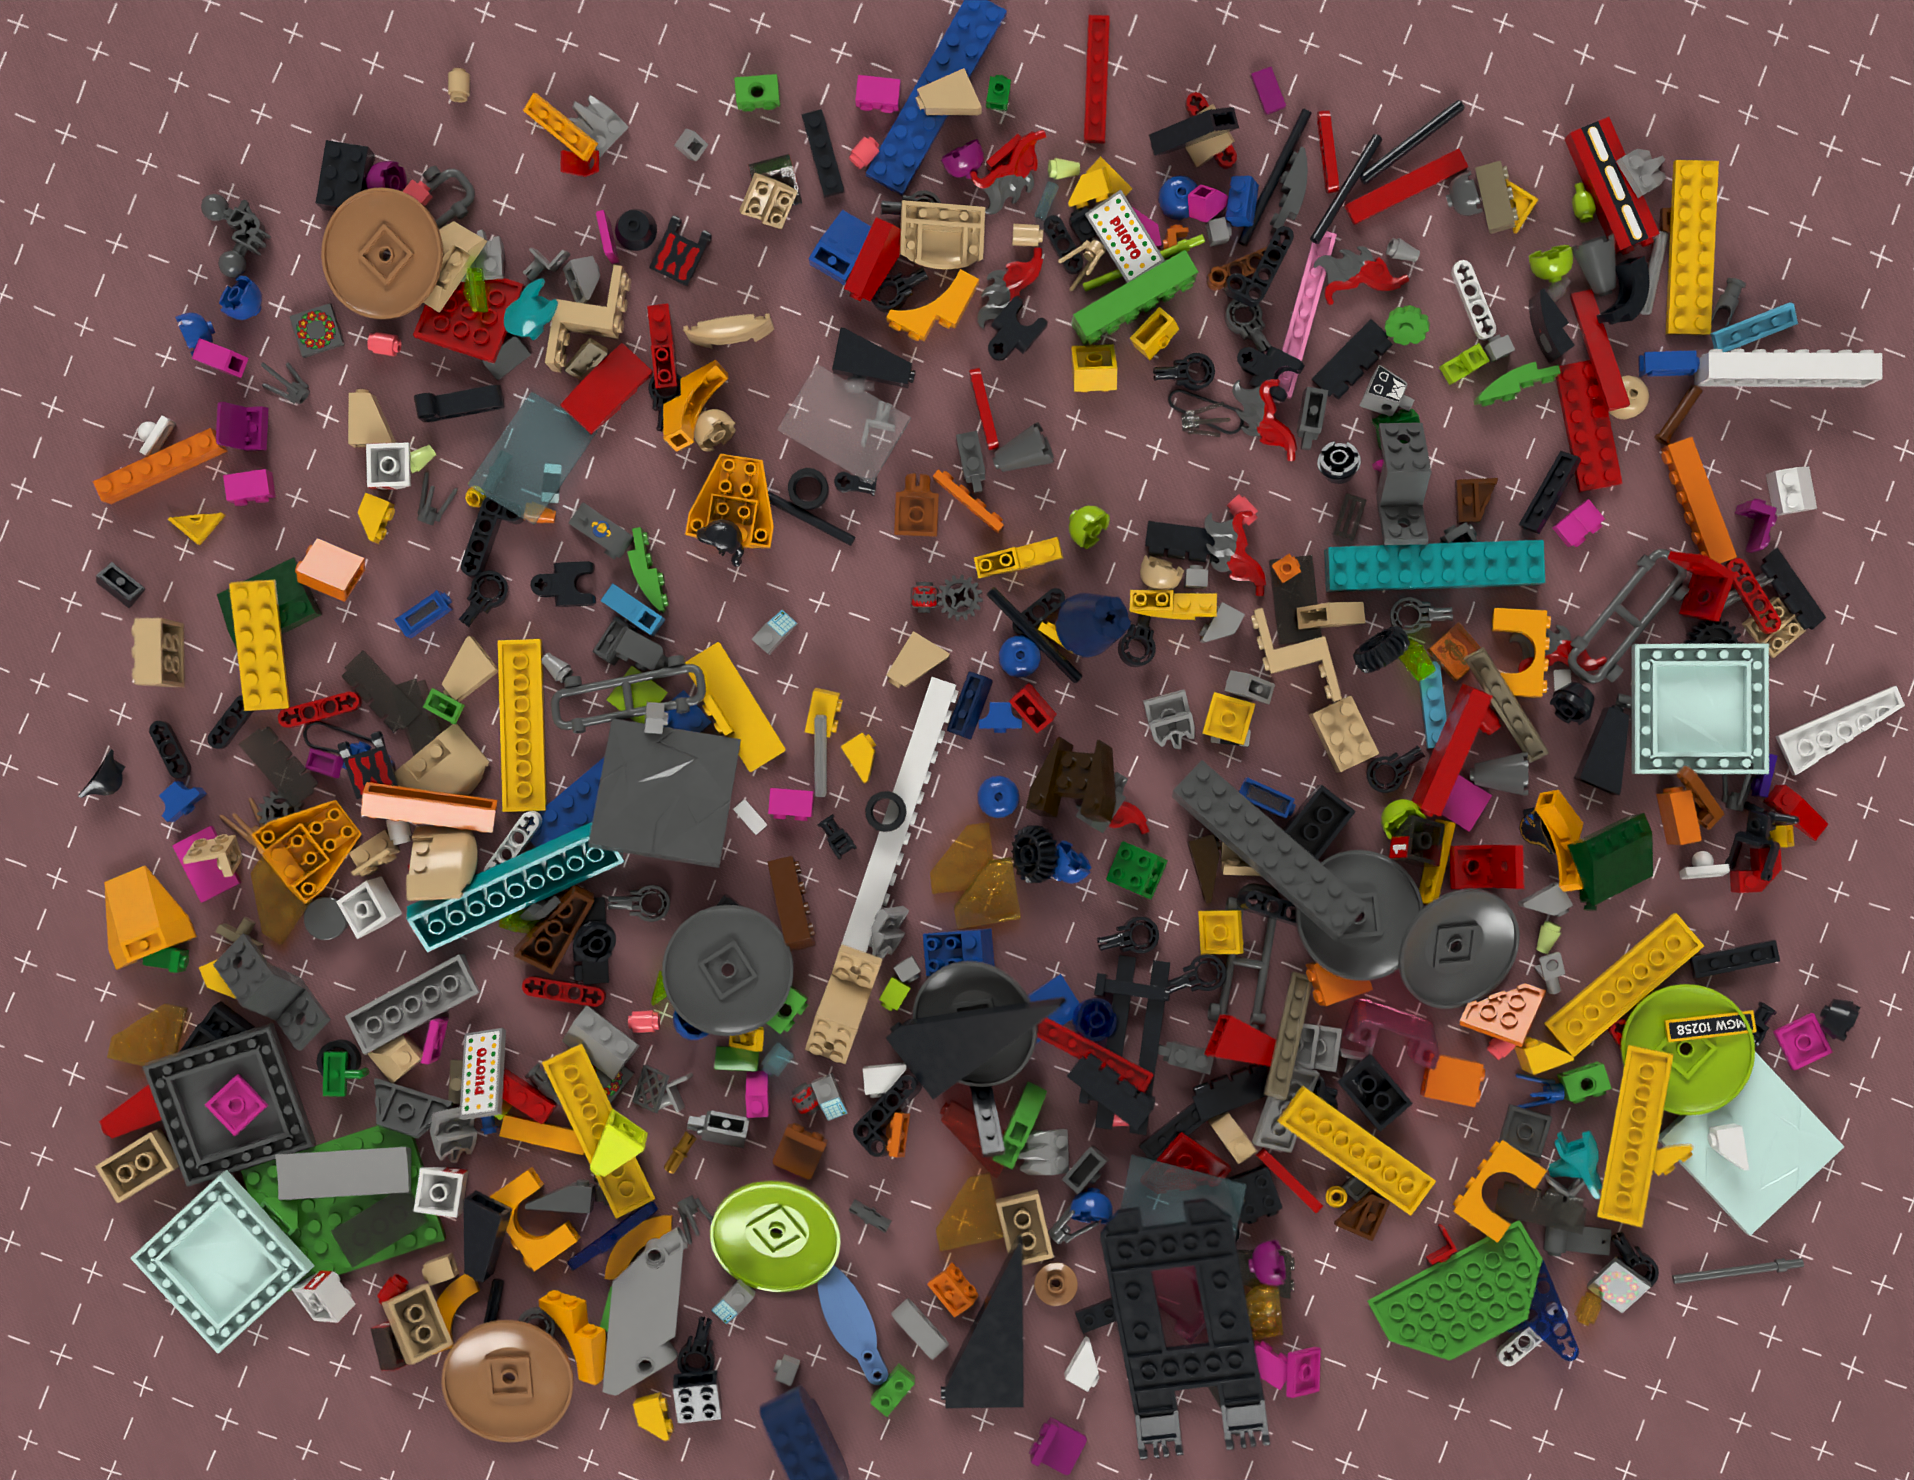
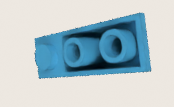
M613 583L601 599V602L653 637L666 620Z

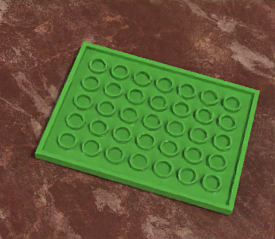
M376 1125L295 1152L312 1153L395 1147L411 1148V1192L298 1199V1228L290 1239L315 1266L297 1283L319 1271H333L340 1275L447 1239L439 1215L413 1212L420 1168L424 1167L414 1137ZM276 1159L241 1170L248 1193L259 1205L266 1197L278 1198Z

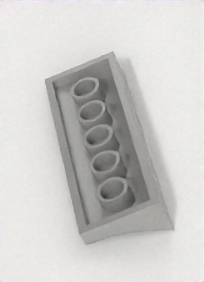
M459 954L347 1014L345 1018L363 1054H368L481 992L472 975L465 954Z
M408 1147L275 1155L278 1175V1200L411 1192V1148Z

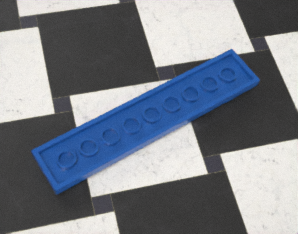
M989 0L963 1L879 148L880 152L874 157L865 173L867 177L901 196L904 195L949 116L926 115L924 109L920 110L915 100V97H918L917 89L963 68L970 79L1005 18L1007 10Z
M683 690L671 701L681 697L689 698L690 696ZM696 704L689 706L690 711L687 713H677V709L664 711L668 712V723L663 725V727L701 733L712 722ZM605 757L546 806V810L538 812L542 817V824L530 840L535 847L593 821ZM534 817L529 820L527 826L521 828L527 829L528 826L535 825L533 822Z

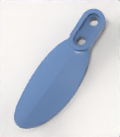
M833 1265L831 1270L818 1281V1293L824 1317L840 1345L858 1360L868 1381L873 1385H881L888 1378V1370L877 1349V1337L873 1319L856 1287L840 1269ZM870 1353L872 1356L865 1358L864 1354ZM875 1372H880L881 1376L874 1377L873 1374Z

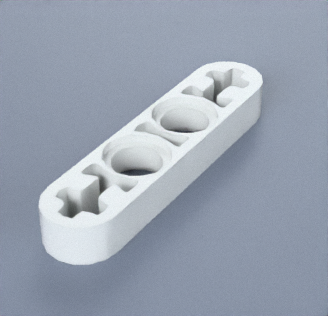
M1460 260L1452 267L1451 274L1475 335L1480 340H1488L1496 333L1495 322L1472 265L1466 260ZM1460 266L1462 269L1466 268L1467 270L1464 273L1465 278H1471V280H1467L1463 284L1461 283V281L1464 280V276L1462 273L1458 274L1457 272ZM1466 285H1472L1475 288L1473 296L1466 295L1464 291ZM1480 305L1483 308V314L1480 316L1475 315L1472 312V307ZM1484 317H1486V319L1483 321L1484 326L1486 328H1490L1488 335L1486 334V332H1481V329L1483 328L1482 321L1477 323L1478 320H1481Z
M529 811L520 817L486 864L484 871L507 861L502 857L504 849L511 851V859L522 853L542 824V817L538 812ZM529 817H534L533 822L535 823V825L532 824V825L528 826L527 829H524V828H521V827H520V826H522V827L527 826V824L529 823V819H527V818H529ZM516 832H520L524 836V841L521 844L516 843L514 840Z
M1552 1303L1497 1349L1496 1355L1498 1360L1505 1366L1516 1364L1565 1323L1568 1318L1566 1308L1559 1303ZM1555 1309L1560 1311V1318L1554 1316L1553 1311ZM1546 1316L1550 1319L1551 1322H1553L1552 1325H1550V1323L1546 1319H1544ZM1539 1322H1544L1546 1325V1329L1542 1333L1535 1331V1325ZM1522 1336L1529 1337V1344L1525 1347H1521L1518 1344L1519 1338ZM1513 1343L1518 1350H1520L1518 1353L1511 1346ZM1505 1351L1510 1353L1511 1358L1509 1360L1504 1358L1505 1355L1503 1353Z

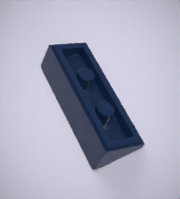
M970 671L968 672L947 728L948 732L969 740L972 739L992 686V679Z

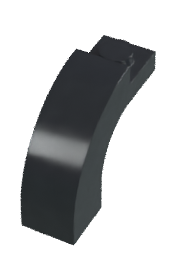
M1645 256L1628 258L1615 266L1619 280L1618 298L1611 307L1596 315L1598 323L1608 322L1609 325L1619 322L1632 321L1640 314L1647 301L1650 286L1649 270Z

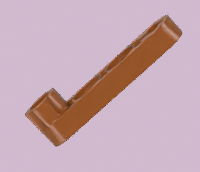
M1267 247L1221 267L1212 268L1206 280L1208 287L1212 290L1224 288L1227 278L1231 275L1230 268L1233 266L1241 268V275L1247 278L1252 276L1256 268L1251 267L1250 259L1255 257L1261 260L1262 254ZM1275 257L1269 258L1271 261H1278ZM1213 275H1216L1217 278L1223 276L1220 282H1215Z
M1684 765L1676 775L1686 789H1691L1693 799L1702 810L1697 815L1698 823L1709 830L1724 816V812L1700 777L1691 768Z

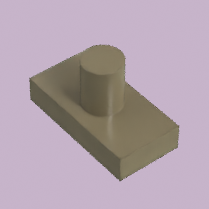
M589 338L567 363L565 372L582 381L608 354V349L592 338Z
M244 917L237 929L224 923L219 924L215 932L235 942L243 933L249 936L256 922ZM250 937L260 951L264 944Z
M458 1059L450 1061L448 1101L453 1102V1104H460L463 1060Z

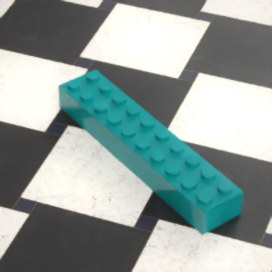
M1544 540L1328 547L1324 550L1326 593L1534 586L1545 583Z
M592 822L475 875L471 884H467L461 891L463 892L461 898L420 900L407 906V921L425 950L429 952L624 863L623 853L590 848L588 845Z

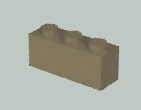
M1501 161L1476 167V175L1490 234L1516 227L1514 221L1519 220L1516 207L1511 208L1510 200L1514 199L1511 186H1506L1505 179H1509L1507 166L1502 167Z

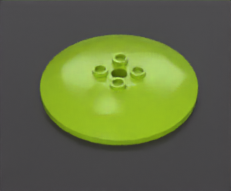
M1678 984L1667 986L1651 993L1631 1012L1624 1026L1621 1038L1623 1066H1625L1628 1045L1674 1054L1664 1110L1675 1114L1700 1115L1725 1106L1742 1091L1749 1080L1754 1066V1038L1744 1014L1726 996L1704 986ZM1737 1012L1748 1031L1745 1034L1667 1042L1664 1020ZM1687 1042L1691 1050L1688 1054L1683 1055L1680 1052V1045Z
M780 1181L752 1183L729 1194L715 1211L710 1228L712 1249L722 1267L735 1279H740L746 1285L770 1292L796 1291L821 1280L835 1264L841 1243L839 1224L829 1206L811 1191L795 1184ZM778 1228L782 1233H774L772 1229Z

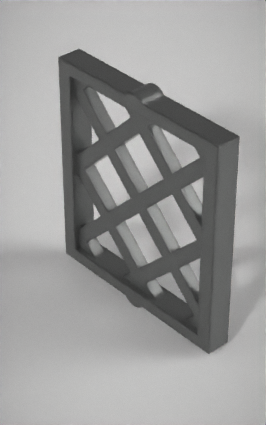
M643 1065L632 1102L642 1106L644 1109L658 1113L669 1075L659 1071V1069ZM648 1070L653 1071L651 1076H649ZM658 1074L663 1077L660 1081L658 1080ZM655 1078L656 1083L652 1086L650 1080ZM647 1082L649 1088L644 1090L643 1085ZM657 1087L658 1093L654 1096L653 1089ZM648 1092H650L651 1098L649 1100H647L646 1094ZM641 1097H643L644 1103L639 1102ZM653 1102L654 1108L649 1107L648 1104Z

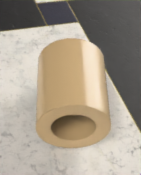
M1013 225L1012 245L1038 247V242H1043V229H1039V225Z

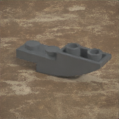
M1301 147L1298 153H1293L1289 161L1292 167L1289 172H1284L1280 183L1283 184L1280 191L1286 194H1283L1279 202V206L1282 207L1279 214L1274 213L1270 225L1273 226L1270 232L1272 234L1284 225L1287 217L1295 220L1301 208L1308 175L1307 156L1304 147Z

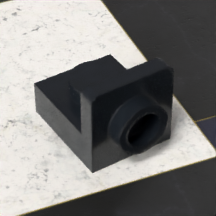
M1088 207L1083 210L1078 208L1071 213L1072 217L1069 219V225L1081 244L1097 236L1096 231L1085 213L1090 211Z

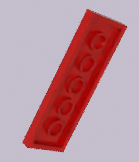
M1591 360L1559 366L1561 373L1555 378L1570 453L1581 459L1575 471L1578 493L1623 484L1609 412L1607 411Z

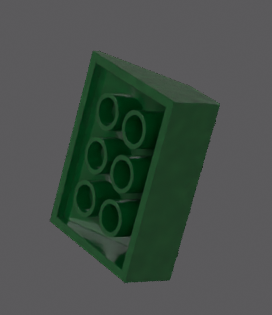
M295 557L245 580H276L282 634L322 615L310 588L297 582V574L295 572L297 561ZM229 588L217 594L227 630L237 649Z
M1645 813L1627 816L1567 845L1592 906L1653 876V837Z

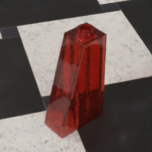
M953 1099L949 1103L945 1102L939 1112L942 1115L941 1122L995 1178H998L1004 1165L992 1160L993 1156L983 1158L975 1112ZM1001 1128L1002 1137L1005 1133L1003 1128Z

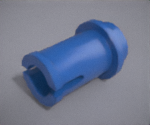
M494 1116L481 1117L483 1127L481 1131H483L484 1135L496 1133L498 1125L496 1126Z

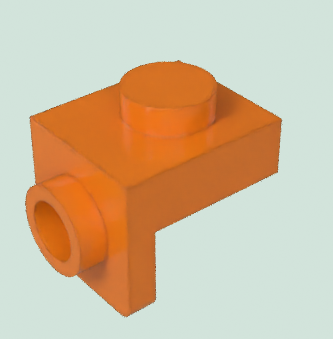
M1173 225L1167 229L1165 233L1166 240H1162V250L1177 245L1176 238L1187 237L1189 233L1188 227L1183 228V225Z
M1290 553L1272 564L1273 570L1282 583L1301 572L1299 562Z

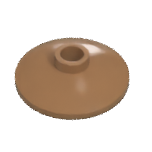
M1053 1262L1046 1264L1038 1271L1034 1286L1036 1294L1041 1301L1050 1306H1062L1073 1299L1077 1292L1078 1282L1074 1271L1069 1266ZM1054 1279L1060 1281L1058 1286L1052 1285Z

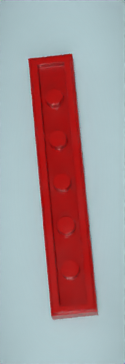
M1088 15L1084 143L1105 144L1110 15Z
M1460 148L1346 204L1344 207L1353 225H1356L1468 169L1469 166Z
M1589 289L1572 293L1570 300L1607 411L1629 407L1630 401L1604 323H1598L1596 315L1600 314L1593 291Z
M1049 1018L1037 1024L1038 1038L1079 1060L1082 1056L1087 1058L1090 1053H1093L1103 1061L1099 1069L1102 1070L1107 1064L1121 1075L1118 1079L1119 1081L1125 1078L1137 1087L1138 1091L1145 1093L1154 1076L1150 1071Z

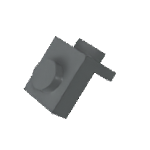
M1465 522L1457 528L1455 524L1443 531L1445 535L1440 538L1442 543H1449L1463 535L1467 542H1476L1475 536L1477 534L1475 529Z

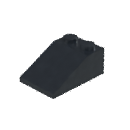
M1370 1053L1337 1081L1359 1110L1380 1132L1413 1104Z

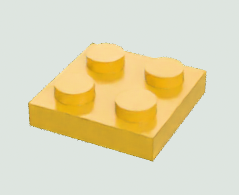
M1213 692L1202 734L1244 745L1255 704Z
M1241 910L1198 911L1201 954L1244 953Z

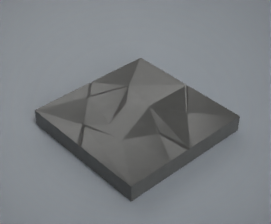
M612 718L588 842L589 847L719 868L741 739L663 727L662 734L645 733V724Z
M273 1022L146 1062L142 1066L187 1187L216 1178L226 1170L232 1173L276 1159L275 1155L291 1154L313 1147L316 1143ZM237 1074H240L269 1106L238 1135L233 1136L205 1104Z

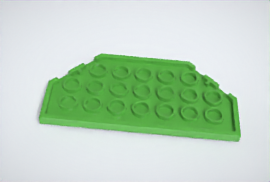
M1518 1220L1510 1224L1498 1243L1488 1236L1452 1255L1448 1260L1433 1265L1371 1298L1367 1302L1390 1342L1450 1361L1528 1319L1542 1257L1521 1221Z

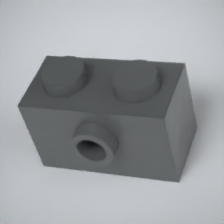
M1094 1145L1090 1146L1062 1180L1079 1194L1090 1182L1094 1184L1100 1178L1101 1174L1099 1171L1109 1159Z

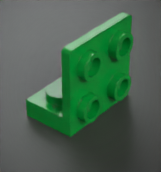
M1122 841L1106 880L1152 900L1168 860Z

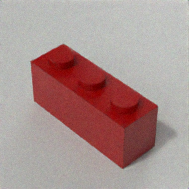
M504 1068L502 1099L540 1124L545 1123L556 1108L557 1103L553 1099L544 1097L537 1088Z

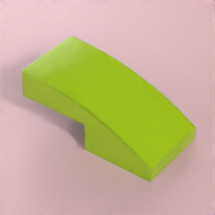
M1478 343L1444 363L1439 369L1449 385H1452L1490 360Z

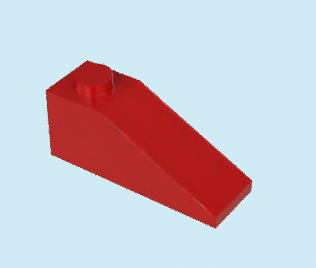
M1775 785L1768 794V798H1765L1763 801L1777 813L1797 816L1799 823L1793 825L1814 841L1818 839L1828 826V823L1800 795L1787 785Z

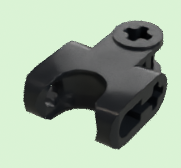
M1015 296L991 324V327L998 333L990 341L988 352L996 361L1005 360L1015 348L1024 354L1048 326V321L1045 318H1038L1029 326H1023L1018 322L1017 314L1023 307V299L1020 296ZM996 345L999 347L1004 345L1002 347L1004 350L1002 354L1000 352L995 354L996 350L994 347Z
M1273 346L1269 347L1266 354L1251 347H1245L1237 355V362L1241 368L1253 376L1249 382V385L1253 388L1260 387L1266 380L1278 379L1285 371L1300 374L1305 367L1301 360ZM1253 358V361H1252V362H1251V361H1248V362L1246 363V360H1247V359H1250V360H1251V359ZM1279 385L1270 387L1272 398L1285 402L1288 394L1284 388Z
M590 561L554 563L553 574H538L531 580V590L540 597H555V607L593 606L596 604V597L593 594L580 593L576 587L579 577L594 572L595 563ZM542 581L547 584V587H544L543 591L540 588H538V585H541Z

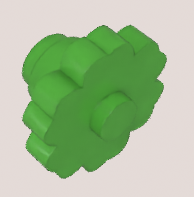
M1411 305L1404 306L1403 308L1397 307L1389 313V317L1385 322L1386 335L1393 337V341L1406 346L1410 342L1418 344L1425 339L1426 332L1429 331V318L1427 315L1421 314L1420 308Z

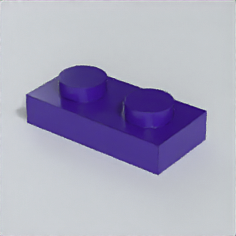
M1769 754V774H1757L1756 778L1753 779L1751 783L1752 796L1768 798L1777 755Z

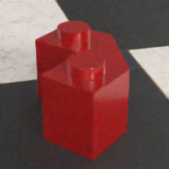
M1770 847L1750 848L1751 870L1730 871L1731 892H1762L1782 870L1781 848L1779 849L1770 881L1761 879V873Z

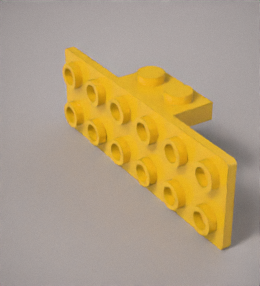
M719 642L685 662L686 664L697 665L703 671L706 695L703 699L705 704L702 707L708 716L713 715L716 720L714 726L720 735L724 733L729 738L741 739L739 756L749 772H753L786 751V748ZM689 672L688 674L697 687L695 674Z

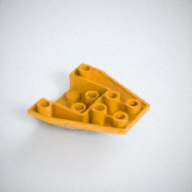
M720 454L688 514L685 535L697 538L698 529L707 526L714 520L724 519L732 521L738 526L742 534L741 543L743 547L771 548L774 524L763 460Z
M333 800L269 821L251 834V837L260 854L285 886L306 904L324 890L362 833L340 804Z
M146 866L104 882L108 950L116 970L160 950L179 945L197 937L189 916Z

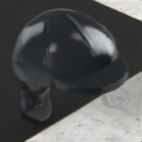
M719 519L698 529L696 537L700 542L715 546L719 551L718 553H722L721 556H724L725 552L732 554V565L734 567L740 566L744 547L741 543V531L735 523Z

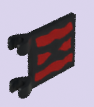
M673 215L649 268L688 287L703 253L712 239V235L708 231H702L697 244L677 234L676 232L682 221L679 217Z
M381 731L371 734L375 749L352 755L348 741L342 742L337 746L345 763L356 799L362 798L366 782L399 786Z

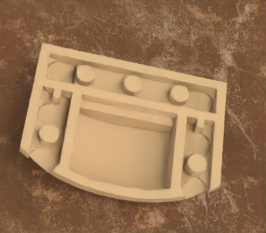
M902 200L900 254L918 265L942 270L963 268L976 261H981L984 250L985 207Z
M454 221L439 229L443 244L442 269L435 288L423 302L439 313L487 243L485 239Z
M754 314L699 322L697 326L691 327V330L688 326L683 328L691 343L713 349L712 344H733L748 341L751 338L756 342L774 330V325L770 314H765V318L764 316L754 318Z
M456 723V725L452 724L394 773L399 785L398 787L468 796L482 780L485 767L489 765V760Z
M434 825L416 826L412 836L413 846L409 874H407V900L461 898L463 896L461 891L467 884L470 885L473 880L478 861L477 843L472 831L467 829L458 830L445 826L436 827Z

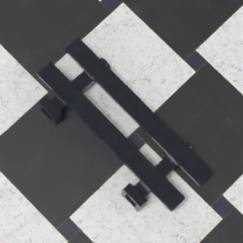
M1119 955L1116 980L1108 979L1106 974L1097 973L1094 995L1105 997L1106 992L1114 993L1106 1049L1123 1057L1131 996L1147 998L1138 1066L1154 1074L1145 1091V1094L1154 1100L1150 1106L1154 1110L1155 1097L1152 1096L1165 1001L1170 999L1171 989L1167 988L1171 963L1153 960L1150 985L1133 983L1136 957ZM1080 1089L1079 1103L1090 1104V1100L1098 1101L1085 1090ZM1137 1090L1134 1096L1137 1097L1140 1091ZM1099 1101L1095 1127L1112 1130L1115 1113ZM1149 1115L1137 1130L1130 1126L1129 1133L1147 1136Z

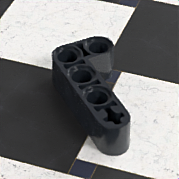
M1281 226L1275 231L1251 279L1238 273L1230 275L1224 284L1226 295L1249 307L1259 305L1265 297L1293 241L1294 233L1292 229L1287 226ZM1281 235L1285 237L1284 242L1281 246H1277ZM1268 254H1275L1278 261H1271ZM1258 273H1266L1268 280L1260 279ZM1230 282H1237L1240 289L1235 290L1231 288ZM1250 291H1255V292H1257L1258 295H1259V298H1258V299H1252V298L1249 296V292H1250Z
M489 385L442 395H434L433 393L414 395L417 418L422 422H436L499 410L505 407L501 385Z
M487 496L483 500L461 562V570L464 574L475 578L479 573L484 572L502 520L512 524H520L524 521L525 510L521 506L496 496ZM495 501L498 502V509L491 512L489 509L490 504ZM517 508L519 511L518 516L511 519L509 516L510 511ZM485 522L491 523V529L488 532H483L482 529ZM478 542L484 543V549L481 552H476L475 550ZM472 555L480 557V560L473 558ZM469 565L477 566L475 570L469 569Z
M1243 891L1238 895L1237 905L1240 909L1297 926L1296 906L1290 901L1258 891ZM1248 899L1252 901H1257V903L1251 904V902L1248 901ZM1268 902L1272 905L1270 912L1267 909ZM1288 907L1291 911V915L1289 918L1286 914V910Z
M902 1076L853 1127L854 1137L870 1155L874 1157L889 1155L887 1150L889 1139L882 1131L891 1122L894 1113L901 1112L921 1091L922 1085L915 1076ZM908 1081H912V1089H907L909 1087ZM894 1095L899 1100L896 1106L892 1104V1097ZM880 1110L884 1115L882 1121L877 1119V1113ZM865 1125L869 1129L866 1137L862 1134V1129ZM879 1141L883 1144V1150L880 1153L876 1149Z

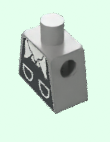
M1378 365L1359 406L1393 416L1397 407L1410 411L1415 400L1404 395L1408 385L1406 381Z

